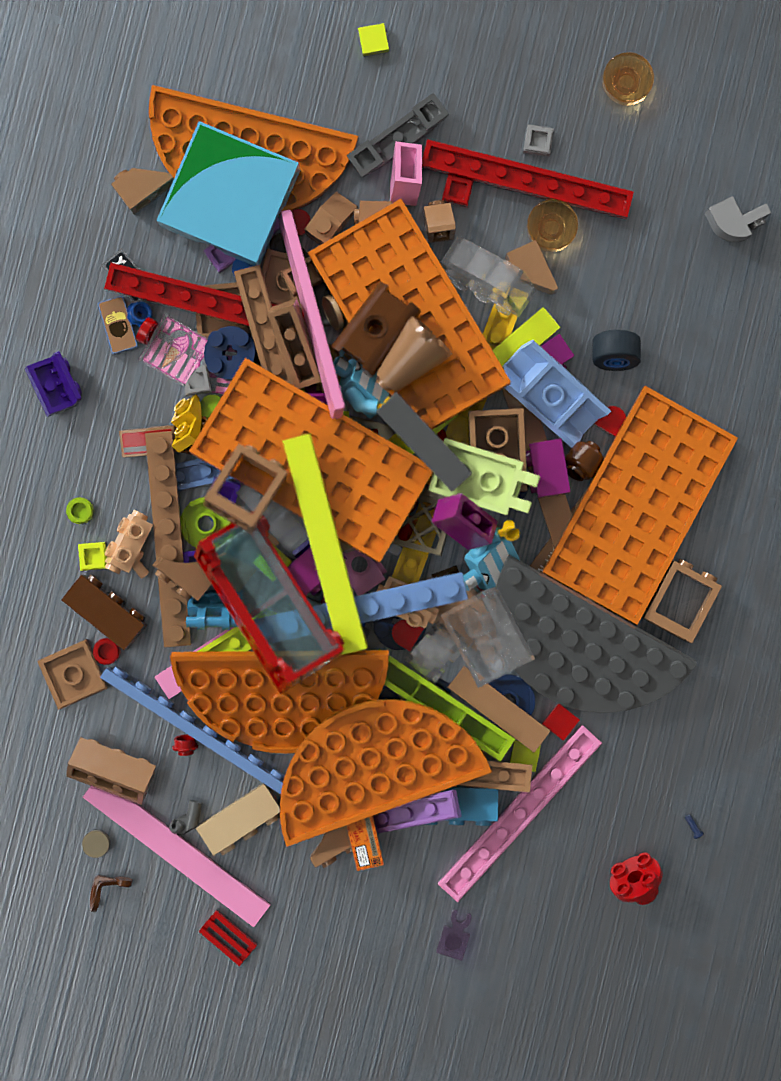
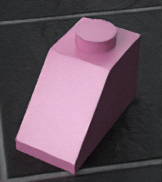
M395 142L390 182V201L394 203L402 199L405 205L417 206L422 185V145Z

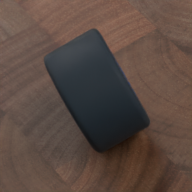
M608 330L595 335L592 348L593 364L600 369L608 371H624L637 367L641 362L640 336L627 330Z

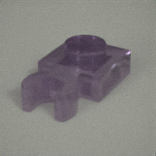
M454 908L451 912L452 927L444 925L436 953L462 961L470 937V933L463 930L471 923V913H467L464 921H458L456 919L458 910Z

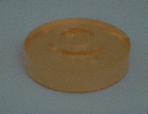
M631 52L621 53L613 57L606 65L602 76V85L605 93L612 101L621 105H634L641 102L649 94L654 82L653 69L650 63L641 55Z
M555 199L545 200L537 204L532 209L527 220V233L530 240H536L540 249L548 252L560 251L569 246L578 230V219L574 210L567 203Z

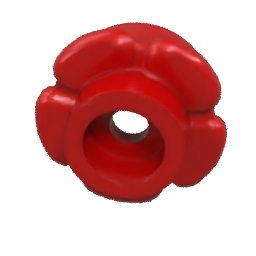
M179 735L174 738L172 750L178 751L180 756H189L194 754V750L198 749L199 745L196 739L190 735Z

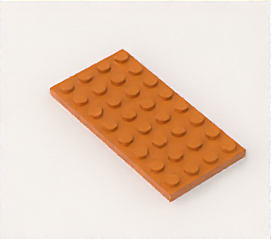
M402 199L397 200L307 252L348 323L377 284L383 282L389 286L392 296L405 305H408L411 301L421 310L417 318L451 351L452 355L447 360L397 391L403 400L432 430L511 384L509 377ZM373 325L370 327L369 333L377 335L382 332L383 327L381 325ZM393 390L389 391L391 396L396 393Z
M245 358L189 450V453L222 471L238 444L244 447L246 445L254 447L260 452L261 457L268 461L270 459L278 461L284 466V470L287 471L286 480L274 497L273 502L303 519L283 440L311 433L339 540L380 563L432 475V470L418 457L349 417L342 415L341 418L332 419L328 405ZM240 458L230 474V477L263 496L275 479V477Z
M644 386L542 573L626 621L638 625L738 437L651 388Z

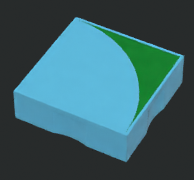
M199 121L156 221L160 227L195 242L212 245L224 254L252 266L259 265L274 234L276 220L286 205L300 173L299 163Z

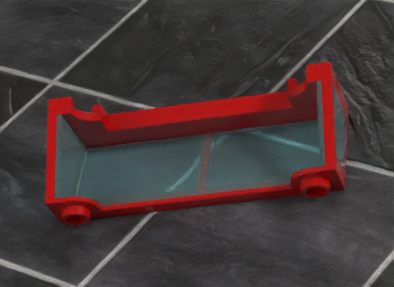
M263 516L252 534L231 523L200 540L194 557L278 692L282 694L340 656L345 649L343 648L344 642L337 631L326 630L268 538L270 525Z

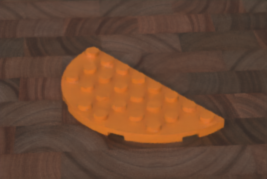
M155 85L151 87L149 118L152 139L163 165L173 178L176 176L196 126L200 121L299 163L300 173L288 201L281 211L300 209L312 203L330 189L348 166L350 160L347 155L356 149L359 139L357 135Z
M361 650L340 655L282 694L278 692L253 651L172 652L170 660L176 684L181 688L188 700V706L208 727L232 742L236 740L252 746L254 750L287 754L295 753L303 740L325 719L350 706L378 699L386 681L389 650ZM273 651L277 658L281 657L285 664L292 668L294 673L325 655L323 651Z
M394 699L374 700L350 706L325 719L314 728L303 740L290 761L283 780L280 799V822L286 847L492 773V770L484 753L470 734L454 720L433 708L410 701Z

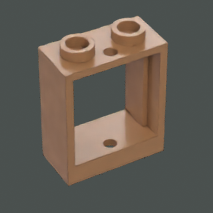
M238 444L205 496L204 507L252 534L286 480L287 471L284 470V466L273 459L268 461L261 457L260 452L249 445L244 447ZM240 458L275 477L253 514L218 494Z
M679 559L678 562H671L642 619L687 643H693L722 586L716 583L718 578L704 571L702 574H699L692 570L694 567L692 564ZM676 571L710 588L689 629L655 612Z

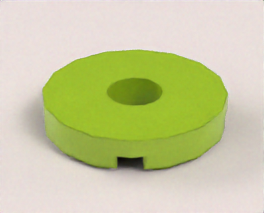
M205 497L191 501L181 514L182 535L189 544L196 548L200 540L232 523L204 507ZM204 516H210L213 519L214 525L210 531H203L199 526V521ZM231 529V530H229L228 532L222 534L221 536H219V537L213 539V540H212V543L216 542L218 539H220L221 537H223L224 535H226L227 533H229V532L232 531L233 529Z

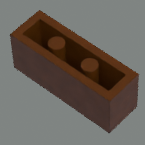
M90 574L89 577L80 575L61 601L121 649L128 650L148 625L143 621L145 616L135 608L131 610L126 608L122 604L124 599L114 591L108 593L101 588L103 582L94 575Z

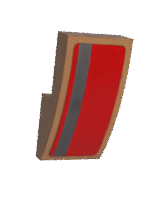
M174 425L119 431L122 457L147 455L145 433L173 431L175 439L176 435L174 432L177 428Z

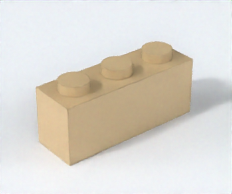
M262 783L198 825L196 830L213 856L219 852L223 856L236 847L234 842L243 837L246 841L257 834L258 830L256 828L261 824L266 823L269 826L280 818V802L271 788Z

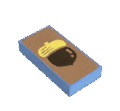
M124 296L97 303L112 354L116 355L139 348L133 325L127 319L128 312Z

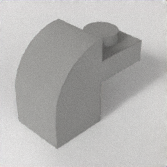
M732 196L708 208L704 214L712 230L721 239L729 242H742L752 235L749 227L751 230H754L766 223L765 219L771 214V211L766 203L742 215Z

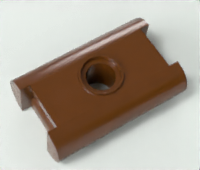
M379 282L333 343L331 349L341 358L346 353L363 365V373L372 378L382 365L408 320L414 316L417 318L421 310L411 301L408 305H405L390 294L388 285ZM373 325H381L383 327L382 332L377 335L369 333V329Z

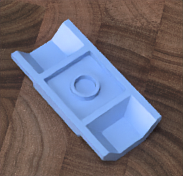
M533 339L522 345L502 366L511 381V384L505 387V389L571 448L581 440L583 434L598 419L607 416L611 412L586 386Z

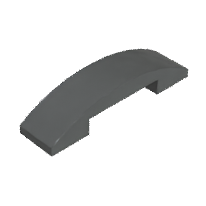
M432 93L415 105L410 113L371 141L367 140L350 152L347 157L363 178L393 160L395 142L417 143L446 119L449 113L436 95Z

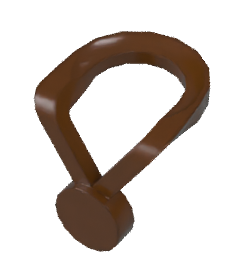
M102 875L95 876L90 894V911L97 912L102 886L117 885L131 887L133 879L121 876L115 877V879Z

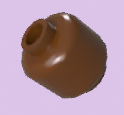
M578 441L565 456L567 474L577 481L592 479L604 460L600 453V447L592 441Z

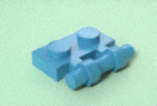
M206 590L198 601L190 598L188 601V616L197 617H186L187 628L197 627V630H206V627H221L222 630H230L231 627H238L215 590ZM243 590L236 592L243 602Z

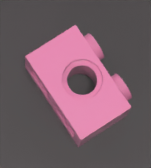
M357 550L349 553L343 552V555L347 558L345 564L351 586L357 596L365 594L386 580L383 574L387 571L381 562L373 561L370 557ZM357 557H363L367 560L368 565L363 572H356L352 568V562Z

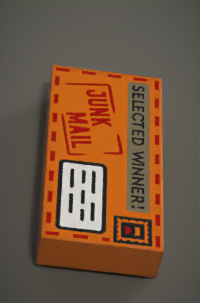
M373 816L348 824L347 829L357 871L384 865Z

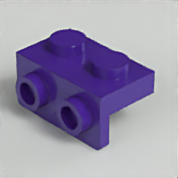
M60 351L53 353L50 358L26 366V374L47 417L73 408L81 401V388L76 381H73L69 362L65 357H62Z

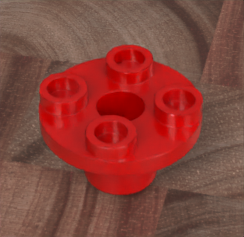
M641 853L622 863H616L611 868L610 888L615 897L623 902H636L639 905L650 904L659 894L658 887L662 881V869L650 854Z

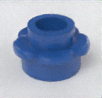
M142 301L131 303L127 308L128 321L132 325L136 324L138 327L142 325L146 318H152L153 316L150 306Z

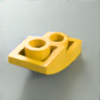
M196 394L187 400H180L174 407L175 413L171 423L177 429L174 432L176 436L172 447L178 453L194 444L200 434L202 412L200 398Z

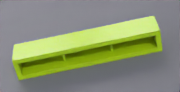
M389 654L385 686L410 702L425 705L448 716L470 734L480 749L501 762L515 741L513 736Z

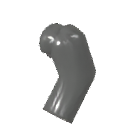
M189 800L187 814L172 820L169 824L170 831L173 834L184 835L195 829L199 822L202 802Z

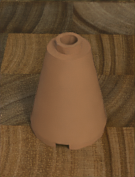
M415 316L408 320L376 373L379 377L377 383L387 392L390 390L394 392L399 391L452 355L447 346L440 339H437L432 334L433 332Z

